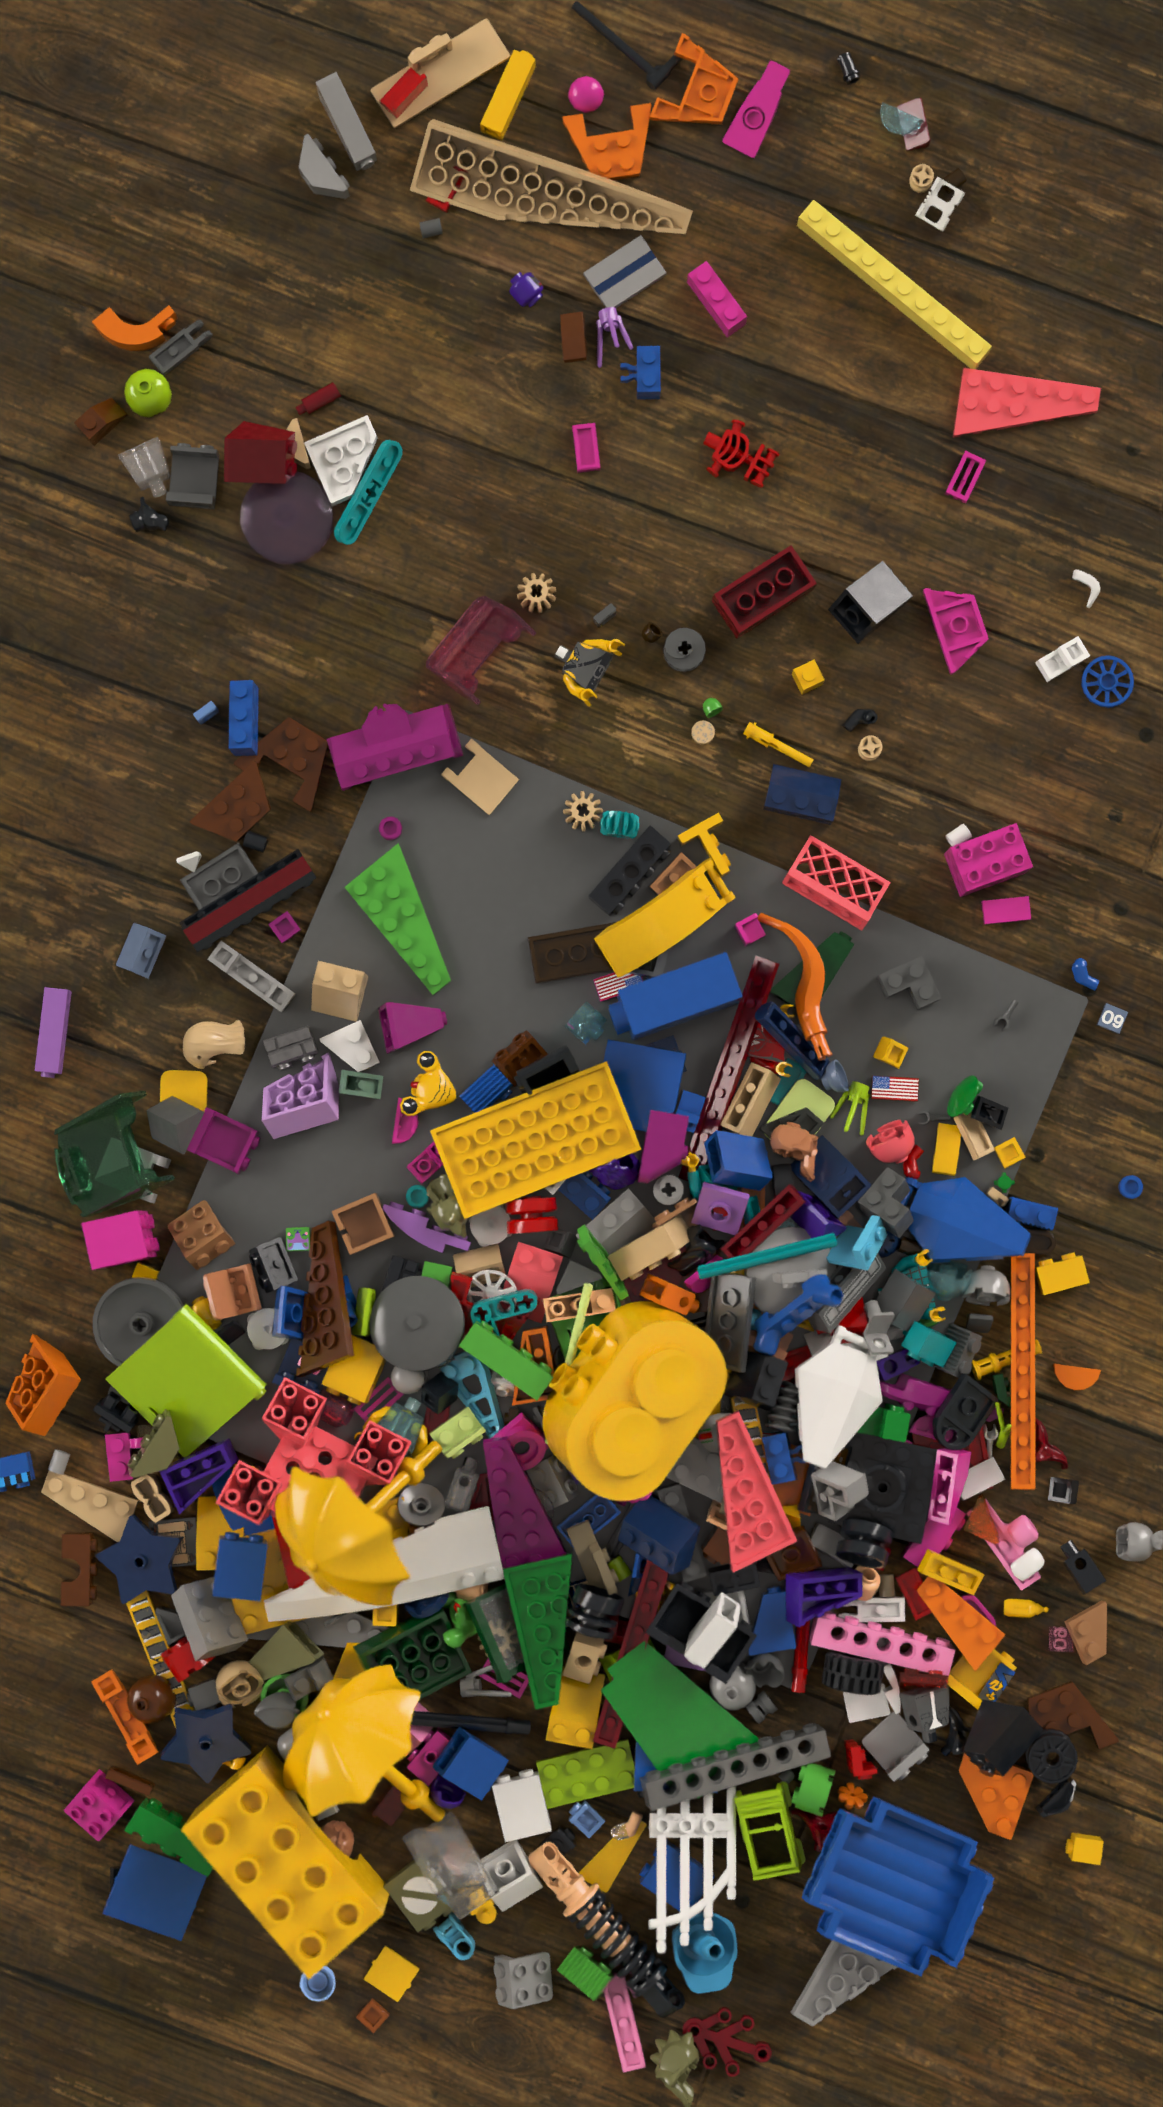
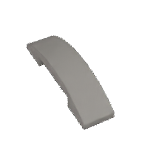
M220 941L208 958L210 962L280 1012L285 1010L295 996L294 992L222 941Z

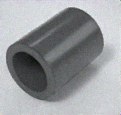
M440 218L419 222L422 238L443 234Z

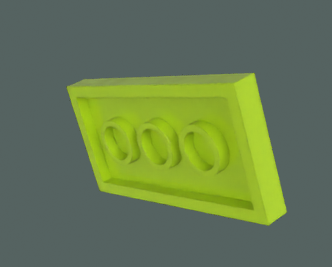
M628 1739L618 1741L615 1749L599 1745L593 1747V1749L587 1748L536 1761L547 1809L634 1788L635 1766Z

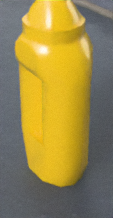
M1029 1599L1004 1600V1615L1007 1617L1031 1618L1041 1614L1043 1611H1049L1048 1607H1043Z

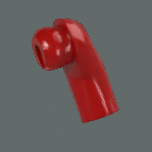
M916 1144L913 1146L908 1158L902 1162L905 1176L915 1180L921 1175L918 1170L917 1160L924 1153V1150Z

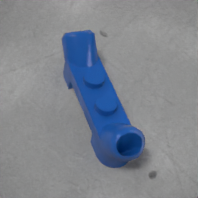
M818 1274L809 1278L801 1284L804 1293L775 1315L765 1312L755 1321L754 1326L757 1332L753 1345L755 1351L769 1356L775 1355L780 1338L794 1330L805 1319L811 1317L823 1305L839 1306L843 1299L842 1289L831 1285L827 1275Z

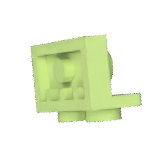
M467 1406L431 1431L429 1435L441 1445L442 1453L447 1459L449 1457L454 1459L464 1452L463 1447L469 1443L473 1445L484 1437L482 1434L486 1430Z

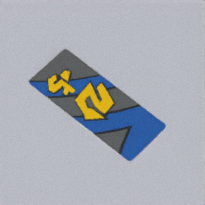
M1000 1663L978 1697L996 1702L1014 1676L1015 1671Z

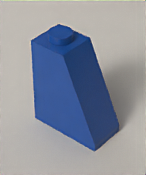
M781 1586L768 1587L767 1592H762L752 1630L757 1636L748 1649L749 1656L796 1648L793 1625L786 1621V1589H781Z

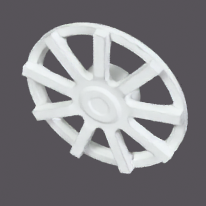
M483 1270L472 1276L467 1299L469 1302L475 1303L472 1296H482L483 1298L480 1300L518 1290L514 1282L506 1274L496 1270ZM490 1273L501 1276L497 1283H491ZM485 1274L487 1285L484 1286L477 1280V1277ZM505 1278L512 1287L502 1289L500 1285ZM472 1283L478 1286L482 1291H472ZM500 1302L497 1305L498 1309L502 1312H508L511 1309V1305L506 1310L503 1309Z

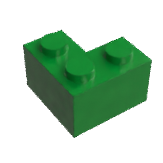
M886 1403L885 1407L878 1406L857 1433L906 1442L911 1414L904 1412V1407Z

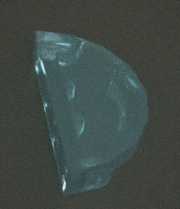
M882 102L880 110L881 121L885 128L894 134L903 136L911 133L913 130H917L924 121Z

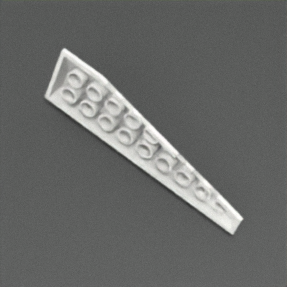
M488 1506L442 1517L435 1520L434 1525L427 1528L422 1526L414 1530V1534L404 1539L399 1537L393 1540L397 1554L409 1572L410 1579L397 1585L393 1593L391 1605L416 1601L504 1579ZM312 1578L304 1581L301 1587L287 1589L264 1600L269 1622L323 1617L386 1607L368 1605L344 1595L335 1596L327 1594L316 1585Z

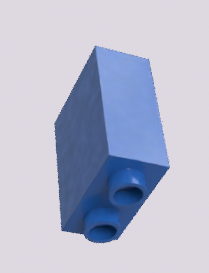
M723 952L619 989L617 992L618 1002L608 1005V1010L617 1035L629 1031L632 1041L736 1005L743 996L728 954Z

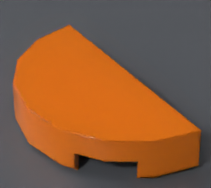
M1053 1363L1054 1374L1058 1381L1064 1387L1072 1390H1084L1092 1386L1098 1380L1101 1372L1098 1369Z

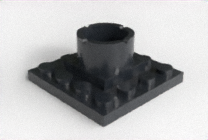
M856 1432L846 1444L852 1447L847 1467L865 1474L869 1495L856 1503L855 1508L837 1521L829 1519L828 1523L842 1526L843 1520L847 1519L869 1521L890 1529L894 1533L893 1538L922 1544L930 1506L937 1449ZM885 1483L888 1487L887 1491H881L879 1485Z

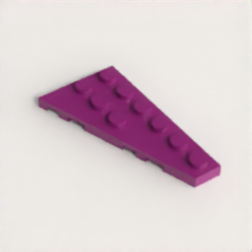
M508 1437L483 1439L502 1569L567 1554L545 1508L532 1488L531 1482L527 1474H525Z

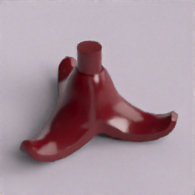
M1035 1418V1463L1058 1461L1061 1463L1063 1470L1067 1469L1068 1463L1065 1454L1058 1447L1049 1443L1045 1426Z
M794 1808L791 1812L792 1815H798L806 1822L815 1841L814 1850L821 1852L838 1811L822 1815L821 1817Z

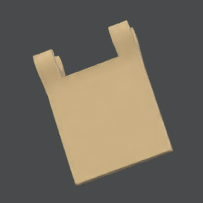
M471 738L465 745V748L475 755L458 776L448 767L441 776L490 815L519 779Z

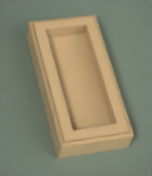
M971 1113L967 1116L961 1114L954 1118L973 1161L995 1151L982 1122L972 1119Z

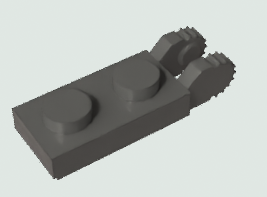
M197 320L186 329L183 328L149 355V359L163 376L167 375L212 338L213 334L210 331L204 332L195 340L191 337V335L203 327L204 323L201 320Z

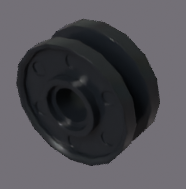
M1052 1728L1043 1729L1038 1738L1025 1751L1026 1762L1033 1775L1040 1781L1050 1784L1060 1783L1068 1779L1075 1771L1078 1762L1077 1751L1070 1738L1062 1731ZM1049 1753H1057L1055 1758L1051 1760L1046 1759Z

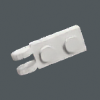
M872 1597L867 1601L856 1599L844 1605V1607L857 1606V1614H838V1617L844 1619L845 1616L855 1617L859 1619V1622H904L905 1597Z

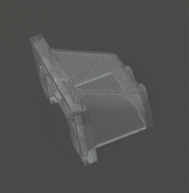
M452 1811L447 1813L441 1821L434 1822L426 1828L413 1829L402 1837L435 1896L452 1907L457 1918L462 1919L500 1892Z

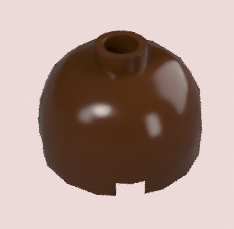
M150 1674L140 1678L131 1686L127 1696V1705L134 1718L142 1723L152 1724L162 1721L172 1713L176 1705V1694L172 1692L171 1684L167 1679L160 1675Z

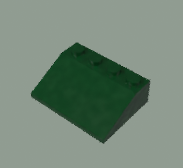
M442 1608L429 1617H410L398 1623L397 1626H392L353 1647L364 1671L380 1665H391L395 1676L404 1686L420 1692L419 1700L472 1673L461 1647H449L444 1641L443 1634L447 1630L452 1629Z

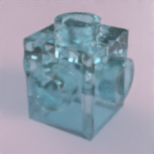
M586 1001L575 1012L565 1027L586 1045L592 1038L596 1041L605 1031L602 1026L607 1019Z

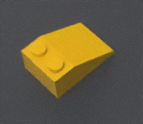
M215 1496L198 1497L196 1531L197 1571L215 1570L219 1535H225L226 1532L238 1533L239 1537L244 1536V1527L234 1531L231 1529L219 1505L216 1504L217 1499Z
M598 1673L597 1676L593 1675L590 1684L562 1676L560 1701L558 1705L551 1706L546 1741L593 1749V1738L597 1727L602 1697L601 1689L604 1686L605 1674Z

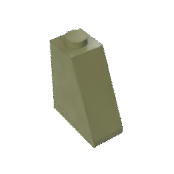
M287 1622L248 1663L259 1672L263 1680H267L276 1675H281L314 1663L325 1653L295 1622Z

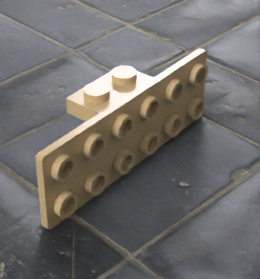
M484 19L453 39H450L447 33L442 36L437 35L430 40L428 45L423 48L418 47L414 49L410 56H408L409 66L371 88V93L393 128H397L510 58V54L488 19ZM410 67L420 76L424 73L427 76L428 86L398 118H395L380 104V99Z

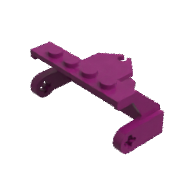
M383 704L386 711L375 706L368 713L361 729L327 739L339 784L343 791L352 789V786L447 758L454 757L455 759L463 756L449 704L413 714H408L398 704Z

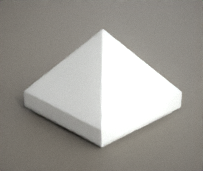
M196 851L179 857L176 861L183 867L195 872L201 858V853Z

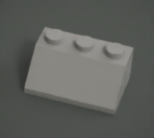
M628 1188L588 1223L586 1227L610 1255L626 1244L652 1231V1224L656 1221Z

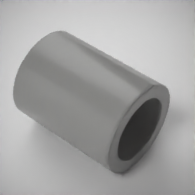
M55 1449L48 1470L63 1475L70 1454Z

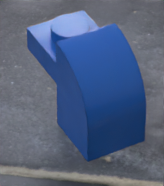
M683 1090L676 1114L689 1116L686 1131L694 1133L706 1097Z

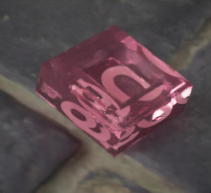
M1049 1626V1651L1073 1652L1074 1643L1067 1627Z

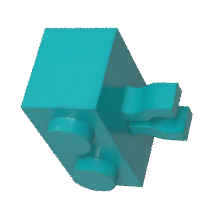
M914 1321L909 1332L904 1330L902 1333L906 1337L901 1346L909 1350L907 1355L931 1367L934 1364L944 1367L957 1344L942 1333L917 1321Z

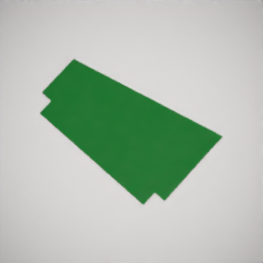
M643 1641L607 1669L614 1680L601 1689L602 1693L652 1764L659 1771L668 1769L672 1764L682 1763L683 1765L690 1763L691 1759L695 1757H710L716 1751H730L736 1749V1746L739 1744H753L759 1740L757 1736L648 1643L645 1649L646 1641ZM739 1760L731 1764V1770L739 1766ZM717 1767L711 1768L708 1776L715 1775ZM695 1774L688 1775L686 1783L692 1782ZM670 1780L666 1782L670 1788L672 1786V1781Z

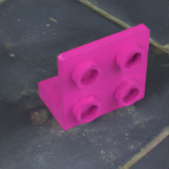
M100 1769L64 1809V1812L96 1841H100L135 1801L114 1781L105 1778L106 1774Z

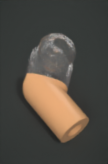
M632 1811L628 1822L618 1824L611 1829L612 1837L617 1840L633 1837L643 1815Z

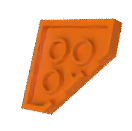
M964 1753L959 1773L988 1832L1011 1840L1034 1776L1032 1771L1014 1764L1004 1776L994 1775L989 1777L982 1774L978 1766L970 1762V1758Z

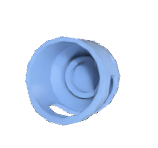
M324 1966L310 1979L303 1973L300 1980V1987L305 1996L317 2002L329 1998L336 1984L334 1973L327 1966Z

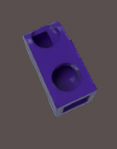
M906 1348L889 1354L888 1357L876 1361L879 1381H886L908 1371L921 1362L907 1355L909 1350Z

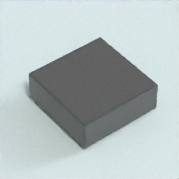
M610 603L593 617V622L598 628L616 616L614 605Z

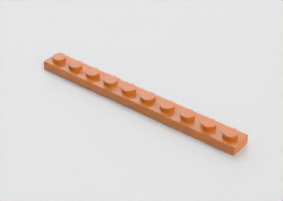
M1024 1253L1023 1257L1011 1256V1490H1035V1253Z

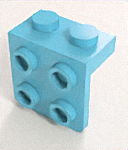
M871 1215L865 1228L845 1226L847 1229L837 1237V1246L832 1247L827 1256V1261L830 1264L862 1270L869 1269L887 1237L886 1229L880 1216Z

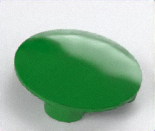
M976 1076L966 1077L953 1090L947 1105L949 1116L957 1117L961 1114L967 1116L971 1113L974 1107L972 1102L983 1088V1083Z

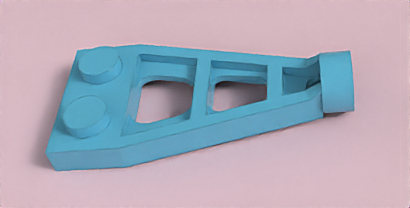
M467 1351L452 1356L439 1366L447 1378L453 1379L458 1383L457 1396L466 1407L470 1408L481 1426L485 1428L488 1439L504 1428L503 1426L505 1425L495 1388L491 1383L492 1377L488 1366ZM476 1374L480 1379L481 1393L476 1395L470 1393L463 1384V1378ZM486 1398L491 1408V1414L484 1415L477 1406L476 1401Z

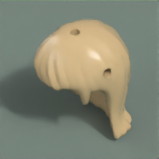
M236 1020L230 1025L212 1021L200 1022L189 1028L183 1038L184 1057L198 1069H204L205 1066L216 1063V1060H209L213 1056L225 1053L241 1055L245 1050L244 1027L240 1020Z

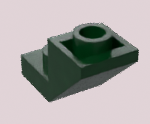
M1002 1373L991 1374L995 1397L1011 1408V1395H1007V1391H1010L1008 1378H1004Z

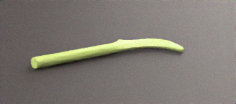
M584 1283L565 1359V1363L571 1365L576 1358L577 1342L582 1333L593 1285L589 1283Z

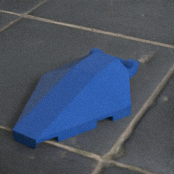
M909 1177L905 1178L910 1192L902 1200L901 1204L907 1206L913 1190L917 1191L910 1207L914 1221L908 1227V1230L922 1250H929L926 1255L929 1260L933 1259L932 1263L950 1262V1260L956 1259L977 1261L1003 1259V1257L1008 1256L1023 1257L1031 1234L966 1177L921 1183Z

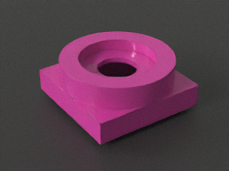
M522 1412L492 1437H508L513 1449L518 1442L524 1441L529 1444L527 1452L524 1454L516 1453L524 1471L540 1463L545 1455V1451L549 1448L548 1444H545L544 1432Z

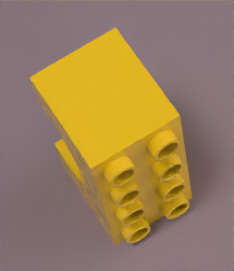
M267 1745L197 1806L181 1830L305 1976L310 1979L384 1914L389 1893L383 1887L385 1882L364 1857L358 1854L354 1859H351L338 1849L308 1814L297 1793L283 1787L284 1764Z

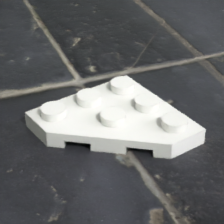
M368 415L304 442L331 506L344 502L353 496L373 451L377 435Z

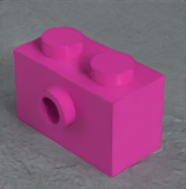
M439 1727L435 1732L431 1730L423 1740L425 1744L421 1749L415 1748L408 1756L407 1760L410 1762L407 1765V1769L429 1786L439 1774L432 1766L451 1737Z

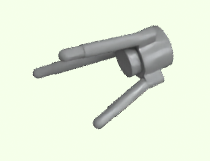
M492 1665L466 1675V1678L460 1679L462 1697H510L511 1692L482 1690L481 1680L476 1679V1676L493 1670Z

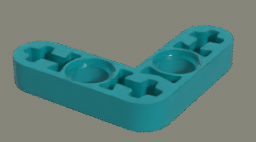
M523 1289L480 1300L472 1306L470 1312L472 1323L474 1325L476 1321L482 1322L480 1314H475L478 1311V1307H482L483 1310L488 1311L485 1313V1321H491L488 1324L494 1328L493 1332L500 1337L496 1321L533 1311L537 1306L538 1296L531 1289ZM524 1295H527L530 1299L533 1298L530 1306H527L526 1303L518 1304L519 1309L515 1310L514 1297H516V1302L522 1301ZM500 1301H508L511 1309L508 1312H501L497 1306Z

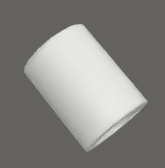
M961 824L945 835L951 846L963 843L972 837L969 829L964 824Z

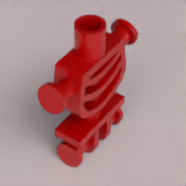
M733 419L731 422L733 424L732 430L726 429L722 438L709 431L703 444L714 449L715 452L712 455L714 463L711 467H707L706 470L717 478L721 468L727 472H734L745 462L750 467L744 476V480L748 482L752 472H755L757 474L750 482L762 488L764 486L762 484L764 479L770 475L767 469H773V462L780 454L773 449L767 448L766 457H761L766 446L761 444L755 457L748 455L749 439L746 435L740 433L742 427H745V423L740 420ZM732 438H735V439H736V447H735V448H734V446L732 447V445H731V444H732ZM740 441L745 445V452L739 450ZM727 454L730 455L727 459L722 460ZM735 458L739 459L737 463L730 464ZM757 463H760L763 465V467L760 468L756 465Z

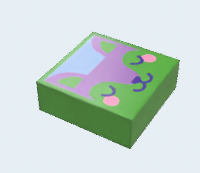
M310 1227L286 1228V1251H309Z

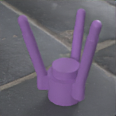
M614 307L600 310L598 312L599 320H596L598 328L597 366L599 368L602 367L603 328L605 331H611L614 345L618 348L619 342L616 329L619 327L630 350L633 349L621 316L617 315V310Z

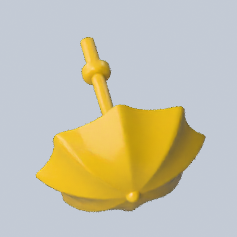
M431 1441L414 1458L404 1457L397 1470V1475L392 1479L390 1485L387 1484L366 1505L352 1492L342 1478H321L293 1467L288 1488L276 1495L275 1515L282 1536L290 1548L291 1559L294 1565L308 1574L316 1585L327 1594L335 1596L344 1595L368 1605H391L395 1588L401 1582L409 1580L410 1575L395 1549L391 1525L376 1513L407 1484L416 1486L424 1479L423 1469L442 1452L441 1445L437 1441Z
M380 1665L367 1669L353 1678H336L328 1681L312 1704L293 1721V1742L284 1764L283 1787L298 1793L307 1804L310 1816H316L337 1804L347 1802L364 1803L383 1776L401 1792V1802L410 1810L420 1808L433 1821H441L445 1816V1810L429 1797L428 1785L419 1779L410 1781L393 1767L398 1760L407 1755L411 1750L410 1724L415 1706L420 1698V1692L404 1686L395 1676L391 1665Z

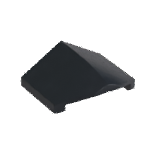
M1070 1776L1068 1779L1060 1782L1037 1805L1036 1810L1042 1817L1062 1813L1070 1808L1076 1787V1782Z

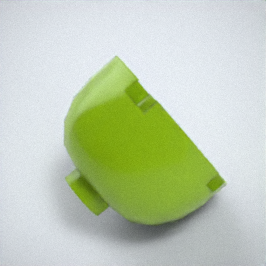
M142 369L133 373L127 380L124 390L126 402L132 411L143 417H154V415L164 412L169 406L172 396L170 385L165 377L151 369Z

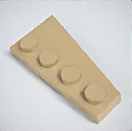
M48 1471L41 1493L116 1542H120L129 1516L135 1513L139 1501L138 1499L69 1475H61Z

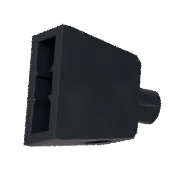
M1072 1540L1060 1546L1067 1558L1063 1564L1083 1595L1106 1581L1085 1549L1079 1552ZM1078 1559L1084 1564L1082 1570H1079L1075 1565V1561Z

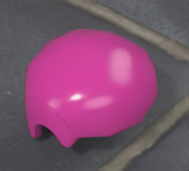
M584 76L577 78L571 84L568 98L575 109L587 113L593 112L601 106L604 92L601 84L596 79Z

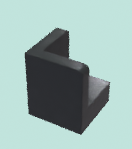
M440 1372L422 1385L421 1403L436 1414L441 1413L457 1400L458 1383L453 1379L447 1378L443 1372Z

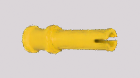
M1037 1339L1035 1340V1355L1042 1353ZM1011 1349L997 1355L990 1353L988 1357L978 1361L972 1360V1372L976 1380H981L982 1376L993 1372L997 1374L1001 1371V1368L1011 1365Z

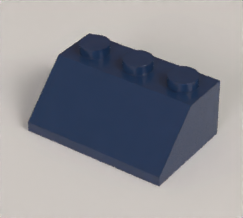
M773 764L763 810L831 825L837 807L841 779Z
M650 1495L647 1500H639L625 1517L618 1541L673 1575L690 1567L700 1526Z

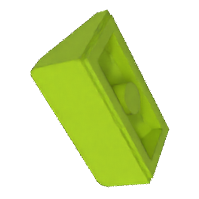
M358 1289L355 1309L358 1321L353 1326V1335L370 1336V1315L375 1303V1289Z

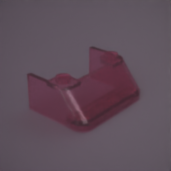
M481 596L470 605L426 661V667L462 697L479 705L481 701L473 695L478 685V679L474 674L501 641L506 643L513 642L519 638L522 631L532 636L536 632L514 610L486 596Z

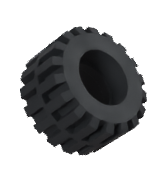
M839 1651L827 1652L821 1682L829 1688L860 1695L879 1694L885 1663L880 1660Z

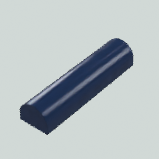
M773 1001L766 1002L760 1006L755 1013V1019L814 1080L821 1079L830 1060L828 1058L821 1061L818 1060L812 1042L806 1041L803 1032Z

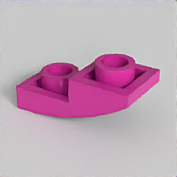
M432 1142L406 1167L421 1184L443 1166L435 1142Z

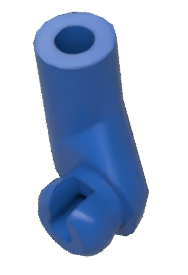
M1082 958L1076 959L1072 965L1075 981L1095 991L1100 980L1088 975L1086 960Z

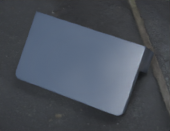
M133 923L116 966L149 978L166 935Z

